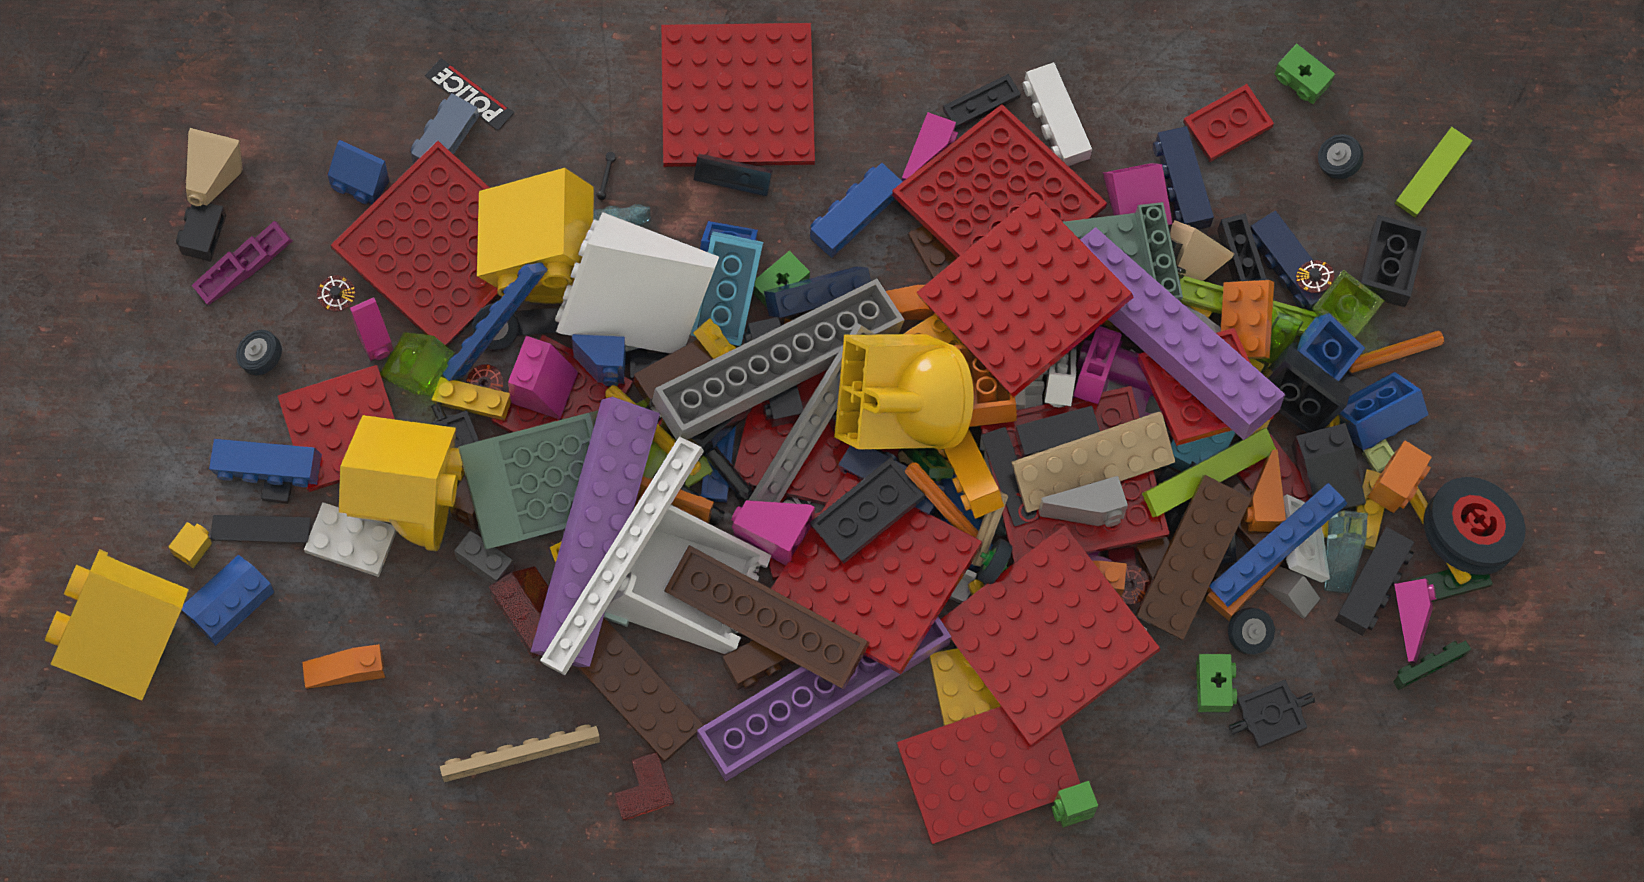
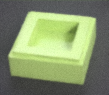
M1386 439L1380 441L1374 447L1364 450L1362 453L1372 470L1379 473L1384 470L1394 454Z

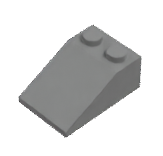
M1115 476L1043 497L1039 507V514L1042 517L1095 526L1105 524L1106 527H1111L1121 523L1128 504L1119 477Z

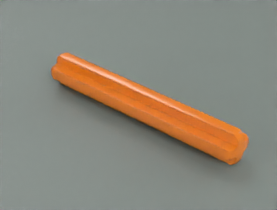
M1435 331L1359 355L1349 368V371L1354 373L1440 346L1444 342V337L1441 331Z
M913 462L909 464L905 469L907 476L952 526L976 538L979 531L919 464Z

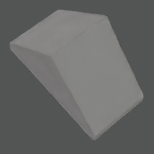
M1280 566L1262 586L1303 619L1320 600V597L1304 575Z

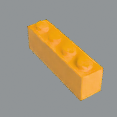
M969 428L963 440L956 447L937 449L938 453L943 458H946L947 462L954 468L953 475L955 478L952 479L957 493H963L960 496L966 511L971 509L975 519L1004 507L1000 491Z

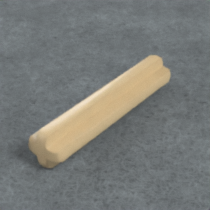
M1000 492L1005 507L1008 495ZM1004 507L985 514L976 537L982 541L983 546L971 564L981 567L983 558L980 555L982 552L985 554L988 552Z

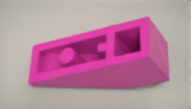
M929 112L927 113L903 173L902 181L906 180L957 140L958 132H955L956 122Z
M374 297L351 307L350 310L357 335L369 360L386 358L394 350Z
M1100 326L1096 329L1079 375L1074 397L1096 404L1099 403L1122 333Z
M1426 578L1394 584L1407 658L1410 664L1417 663L1433 610L1432 600H1436L1434 584L1429 585V581Z

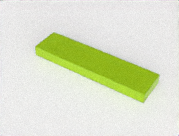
M1451 127L1396 200L1395 204L1416 218L1470 146L1472 140Z

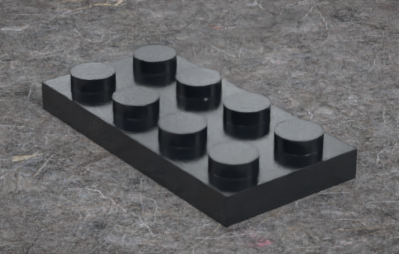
M891 457L810 522V526L844 564L924 500L925 495Z

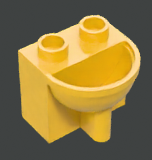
M561 168L479 191L477 276L498 288V295L503 297L504 289L518 278V271L524 265L542 262L548 270L524 301L547 304L563 303V296L567 285H573L575 278L570 276L575 263H581L583 256L578 254L593 222L594 187L568 169Z
M927 334L844 335L835 438L857 449H951L963 440L972 418L974 394L968 364L963 354L955 346Z
M362 415L340 466L339 513H347V517L390 522L394 529L408 541L423 546L426 550L438 551L444 537L449 508L453 507L455 503L458 480L462 481L465 475L459 449L455 448L456 428Z
M99 549L91 570L79 565L75 566L64 595L76 599L77 603L71 616L56 611L44 641L58 646L51 665L143 700L182 610L189 589L108 556V552Z

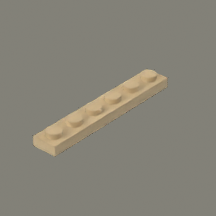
M582 725L575 728V732L567 734L564 731L555 732L544 740L539 741L538 738H532L524 741L523 745L501 746L497 748V752L489 754L485 751L474 753L470 759L462 761L460 758L450 759L445 762V765L440 766L444 782L599 743V733L597 726Z

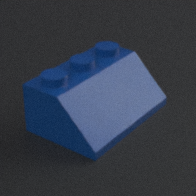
M1393 372L1349 396L1347 406L1339 414L1340 424H1346L1352 443L1364 451L1374 447L1378 442L1387 437L1396 435L1398 431L1409 425L1418 423L1420 419L1429 414L1421 389L1396 372Z
M237 555L185 602L181 611L216 646L274 593L271 583L252 564Z

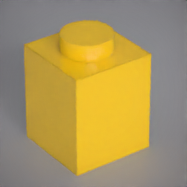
M187 522L169 545V549L172 555L194 568L212 542L208 536L209 532L199 524L193 526Z

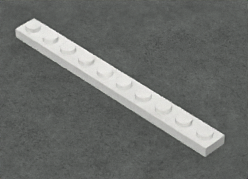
M682 437L677 439L540 661L544 665L566 675L704 452L700 446Z

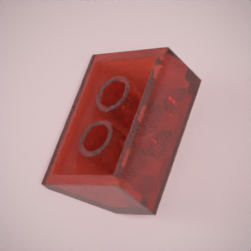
M535 566L511 572L489 586L491 597L533 659L538 656V654L532 653L531 649L549 588Z

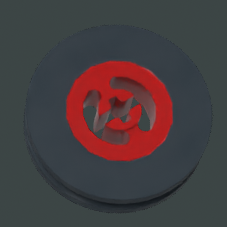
M1461 477L1445 483L1428 503L1423 518L1424 531L1434 551L1449 565L1470 574L1486 575L1503 569L1518 553L1525 539L1524 518L1515 501L1497 485L1480 478ZM1461 515H1467L1462 522ZM1487 530L1488 536L1482 537V534Z

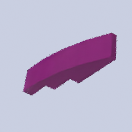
M273 221L256 238L251 236L235 252L229 251L192 287L205 303L209 305L252 276L293 242V240L278 222Z

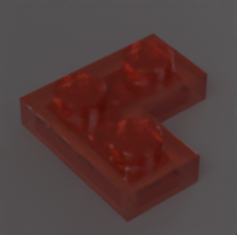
M657 752L631 760L639 786L614 794L623 821L674 804Z

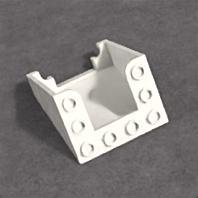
M602 212L599 221L593 220L591 228L588 230L586 238L581 245L578 255L583 257L581 263L576 262L570 277L575 278L573 285L568 284L565 290L563 303L555 318V321L559 322L556 332L571 336L572 334L625 337V345L666 353H673L686 346L719 257Z
M670 505L605 612L628 619L629 622L727 654L737 649L741 638L735 635L738 631L664 592L689 545L755 581L759 579V576H757L759 567L766 568L771 555Z

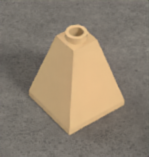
M190 128L188 134L186 177L187 201L195 206L208 205L241 174L243 169L240 141Z
M1178 221L1173 222L1170 237L1183 244L1176 259V265L1186 270V274L1183 275L1204 281L1233 257L1234 253L1198 229Z

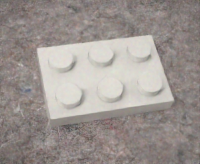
M1290 495L1283 496L1286 519L1305 502ZM1322 526L1286 557L1289 569L1321 583L1330 579Z
M322 503L304 551L307 554L379 577L397 531L392 525L381 521L347 517V513H339V507Z

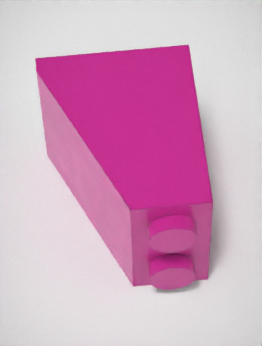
M1149 163L1103 172L1114 216L1135 213L1138 205L1163 202L1168 225L1173 224L1162 164Z
M526 336L508 381L511 403L561 419L578 371L550 343Z
M746 500L742 508L740 506L736 508L731 519L734 521L732 525L734 537L770 554L772 559L787 565L811 528L810 522L814 519L815 507L808 504Z

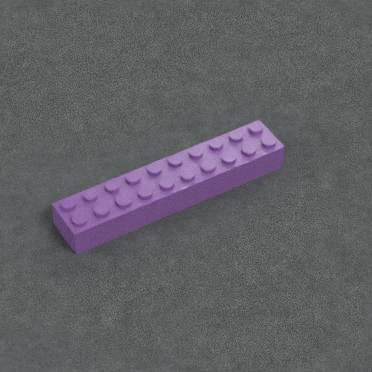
M1095 227L1080 239L1134 296L1133 299L1108 320L1243 440L1247 439L1280 410L1285 394Z
M615 397L601 400L532 645V653L544 655L633 512L660 413ZM605 612L572 663L573 666L590 667Z
M939 617L936 618L902 674L929 658L933 653L939 652L950 645L951 635ZM863 655L844 690L813 672L800 667L697 730V738L726 782L901 674Z

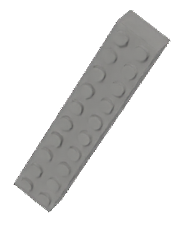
M875 279L655 388L652 402L675 439L677 440L679 437L688 440L829 369L843 346L844 335H849L856 323L876 335L899 334L904 318L878 279Z

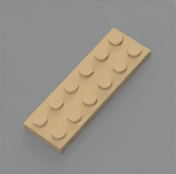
M1159 411L1012 461L1011 463L1024 508L1028 513L1039 509L1043 497L1118 476L1119 480L1122 481L1175 463V458L1163 415Z

